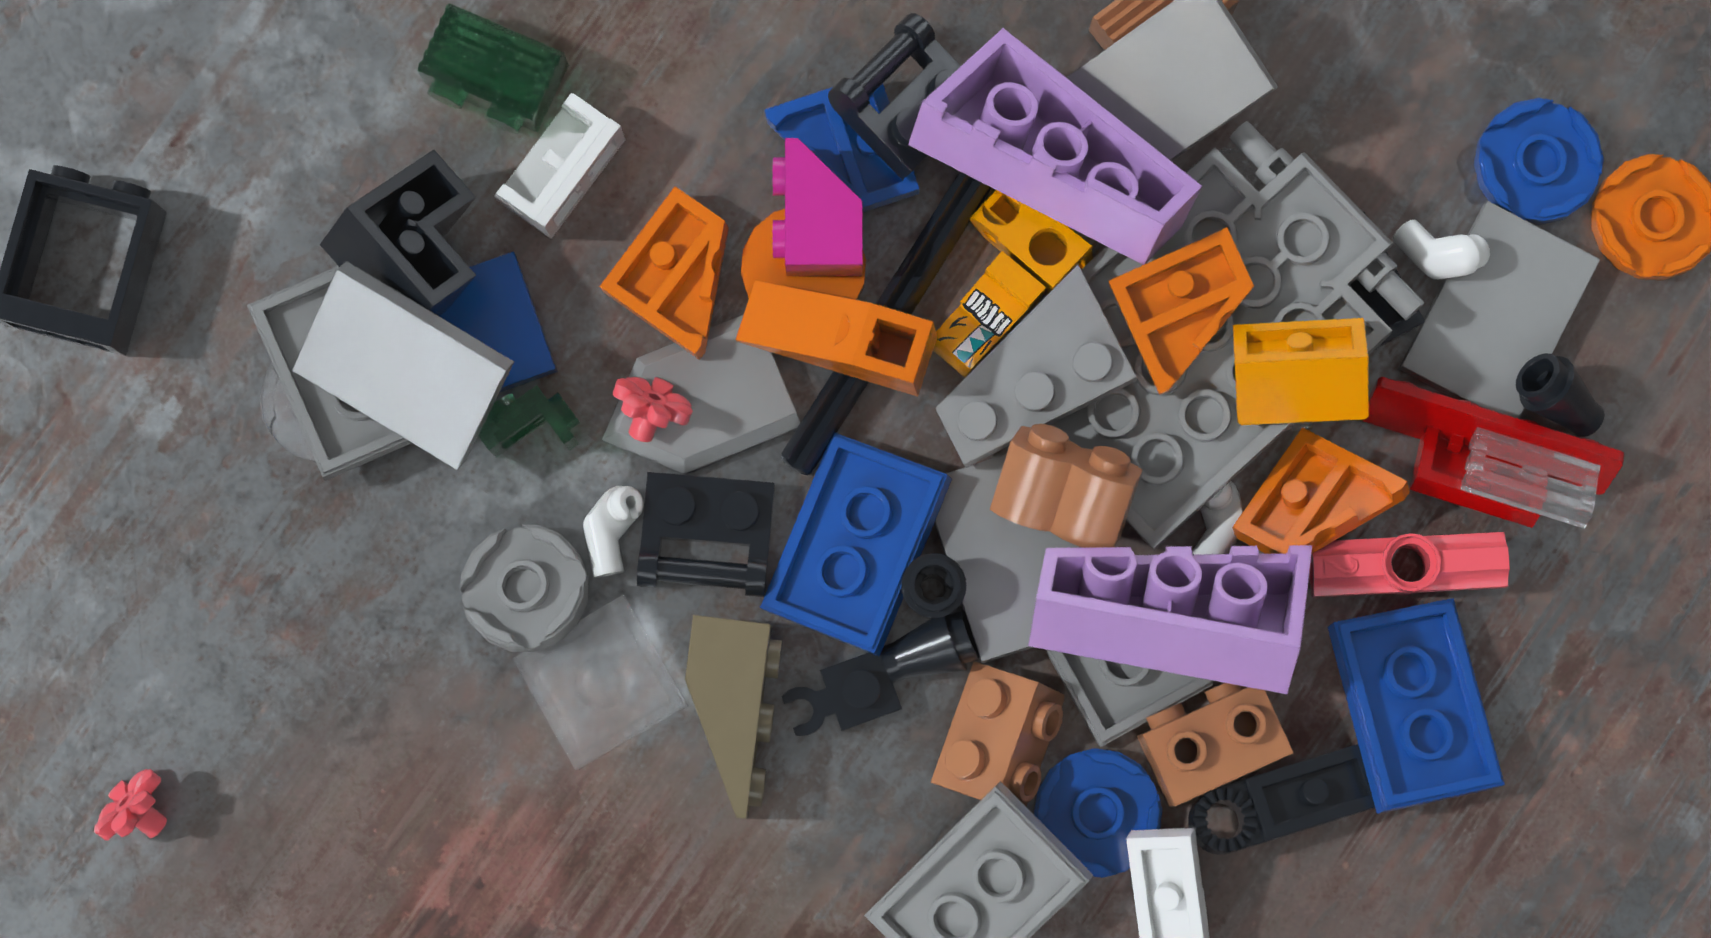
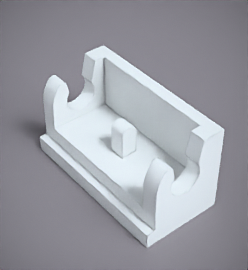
M573 93L565 100L560 112L506 184H502L494 195L497 201L550 239L553 238L625 141L621 125L611 118L609 119Z

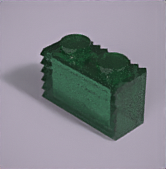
M448 3L444 14L440 18L439 25L429 41L428 48L424 52L423 59L418 65L417 71L424 83L430 86L427 94L432 98L456 109H462L464 102H469L476 107L486 110L484 118L491 124L505 131L519 134L521 127H527L534 132L539 131L569 64L564 52Z

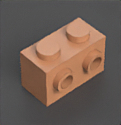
M1223 683L1205 691L1209 704L1186 714L1182 703H1178L1146 718L1151 730L1138 735L1137 738L1168 806L1182 804L1294 753L1265 690Z

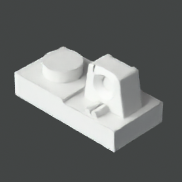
M1195 828L1131 830L1126 840L1139 937L1210 938Z

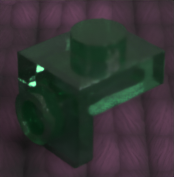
M536 385L518 399L513 394H508L494 402L478 436L487 449L497 458L548 422L570 451L580 444L570 431L580 422L559 392L547 399L538 385Z

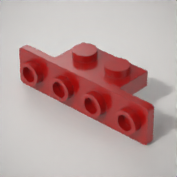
M1379 377L1368 397L1369 415L1367 418L1361 419L1363 422L1420 439L1409 490L1533 528L1541 515L1547 479L1596 495H1602L1622 468L1625 455L1620 450L1604 446L1592 439L1575 437L1543 427L1532 420L1511 417L1479 407L1471 401L1457 400L1418 388L1410 382L1396 381L1386 377Z

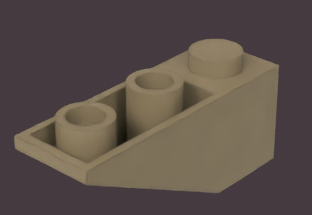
M693 615L685 681L736 818L748 819L750 806L762 807L767 769L756 768L755 761L758 742L770 743L775 705L763 703L766 677L778 679L782 640L771 639V624Z

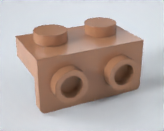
M974 661L931 783L981 800L1001 781L1027 807L1028 802L1035 797L1041 783L1040 767L1048 744L1057 735L1062 724L1064 694L1037 681Z

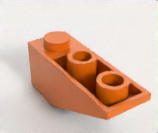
M755 280L735 340L742 344L918 397L936 343L937 333L933 321L880 305Z

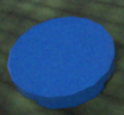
M1543 98L1516 102L1496 115L1477 142L1474 160L1479 188L1488 201L1534 225L1562 221L1584 206L1598 185L1604 162L1599 136L1585 116L1572 107L1567 109L1561 104L1553 103L1554 100Z
M1093 748L1070 754L1048 770L1035 795L1033 814L1093 874V877L1104 878L1130 869L1127 836L1131 830L1160 829L1163 809L1155 784L1139 763L1117 751Z

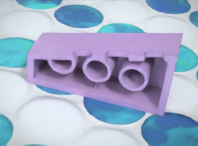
M1004 28L994 35L922 102L908 144L1142 265L1146 264L1183 226L1202 188L1201 184Z
M1289 545L1286 554H1259L1257 546H1231L1229 554H1193L1191 546L1166 547L1165 552L1159 555H1135L1131 547L1046 548L1028 646L1287 694L1301 646L1312 545Z

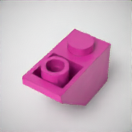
M785 138V157H773V196H785V220H773V258H785L786 276H862V200L798 138Z

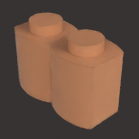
M1035 424L1032 427L1021 426L1010 442L990 510L1011 522L1028 528L1051 532L1059 538L1082 548L1115 547L1121 537L1143 469L1131 463L1129 456L1118 449L1108 446H1096L1093 449L1081 448L1071 442L1069 436L1057 427L1047 424Z

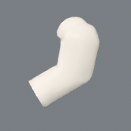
M1415 219L1404 223L1396 231L1393 238L1394 243L1425 275L1437 280L1472 274L1478 268L1485 266L1490 257L1489 245L1480 235L1471 234L1467 236L1459 234L1435 239Z
M615 486L607 490L584 519L583 528L593 578L625 572L618 540L642 514L644 508V500L641 493L631 486Z

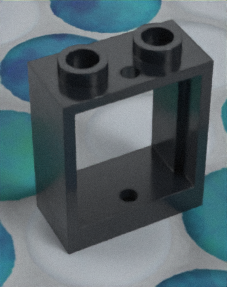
M53 165L51 174L29 169L0 268V323L7 327L126 356L167 212L152 199H149L151 195L150 190L132 183L114 180L112 189L89 184L90 175L72 168ZM57 201L136 221L108 320L29 300Z

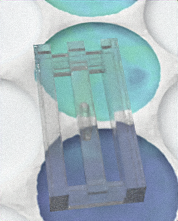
M1480 427L1476 428L1470 439L1469 449L1471 452L1466 459L1465 470L1467 472L1462 479L1460 490L1574 526L1586 527L1593 514L1601 465ZM1489 455L1492 457H1496L1508 462L1521 465L1523 467L1519 468L1510 464H1506L1494 459L1487 458L1485 456ZM1550 474L1578 484H1582V487L1548 477L1547 475Z

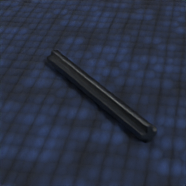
M962 172L958 173L876 305L912 315L970 223V217L978 210L992 187ZM833 371L782 451V461L800 474H811L823 456L834 433L838 432L869 382Z

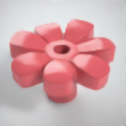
M641 377L617 379L612 392L614 397L623 401L621 411L628 417L633 418L628 431L629 435L642 442H651L657 426L666 428L669 421L680 425H687L693 412L691 403L684 396L672 393L674 387L672 383L655 377L651 386L646 379Z
M145 769L135 774L129 781V784L121 780L108 794L113 802L108 803L102 809L98 822L94 827V832L105 841H108L116 833L121 837H125L135 827L149 838L157 836L167 823V818L152 807L156 802L152 793L161 783V777L151 769Z

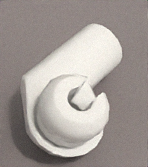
M1232 481L1201 508L1206 531L1193 548V554H1229L1231 546H1234L1239 540L1236 538L1232 527L1244 509L1240 494Z

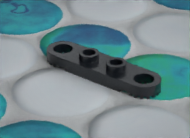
M1356 744L1252 776L1204 793L1193 803L1188 815L1189 828H1195L1197 845L1209 853L1227 855L1374 809L1375 805L1359 745ZM1212 804H1226L1235 811L1239 825L1236 834L1232 838H1217L1218 836L1216 834L1213 835L1211 829H1208L1206 817L1208 816L1207 811L1211 808Z

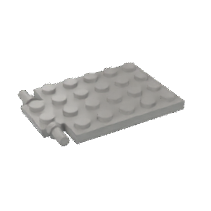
M1249 121L1242 123L1231 134L1229 139L1258 168L1255 175L1266 186L1258 192L1214 147L1187 172L1189 176L1202 185V188L1183 226L1147 262L1156 260L1227 227L1254 284L1252 291L1169 392L1159 396L1108 282L1142 266V264L1106 246L1081 269L1137 377V381L1051 424V426L1063 430L1069 436V440L1081 448L1093 449L1096 446H1108L1118 449L1129 456L1131 463L1143 469L1126 521L1154 551L1294 424L1241 425L1238 423L1233 325L1364 318L1369 355L1391 335L1392 329L1350 287L1356 279L1369 293L1376 289L1405 320H1408L1424 305L1423 300L1394 272L1398 265L1386 254L1394 243L1305 152L1301 153L1294 160L1284 148L1276 150Z

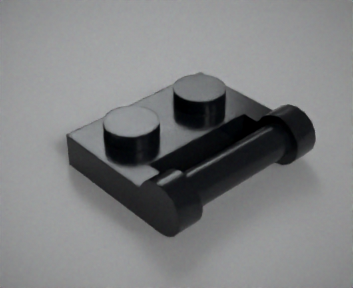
M914 13L908 14L896 25L894 29L895 36L851 79H841L828 93V100L834 110L901 180L907 177L928 156L908 145L922 102L961 67L937 42L935 32L929 22L922 16ZM911 56L923 70L878 113L870 105L869 97Z
M647 472L641 546L637 567V586L657 588L658 582L726 587L745 589V596L764 597L775 483ZM662 539L749 546L748 564L662 557Z

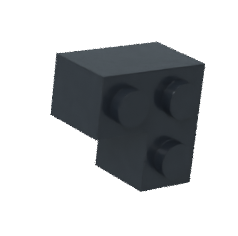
M432 150L346 207L320 243V246L339 267L347 261L437 316H440L451 307L476 276L443 238L474 201L476 196L435 150Z

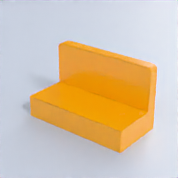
M1364 318L1233 325L1237 421L1239 424L1257 425L1361 420L1368 417V351Z

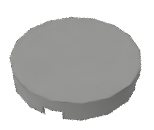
M522 525L523 528H513L508 531L504 528L490 534L471 552L461 573L460 590L462 591L463 609L468 621L489 643L510 652H536L560 642L578 625L588 603L589 577L581 556L560 533L540 525Z

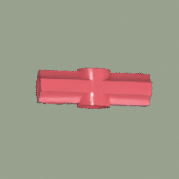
M1504 532L1430 536L1409 533L1390 538L1335 540L1311 554L1309 570L1311 597L1378 594L1407 596L1418 592L1507 588L1510 570L1509 551ZM1397 549H1411L1421 557L1423 573L1418 581H1404L1394 573L1391 563L1392 556Z

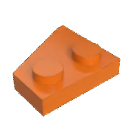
M1302 427L1232 528L1237 539L1250 546H1257L1258 550L1265 554H1286L1289 545H1312L1311 554L1405 500L1410 493L1408 482L1399 476Z

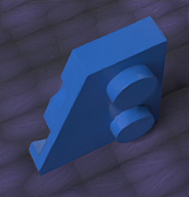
M884 84L869 97L870 105L878 113L890 103ZM833 87L764 109L768 125L782 139L798 138L862 200V213L919 194L920 188L914 171L901 180L834 110L828 100V93Z

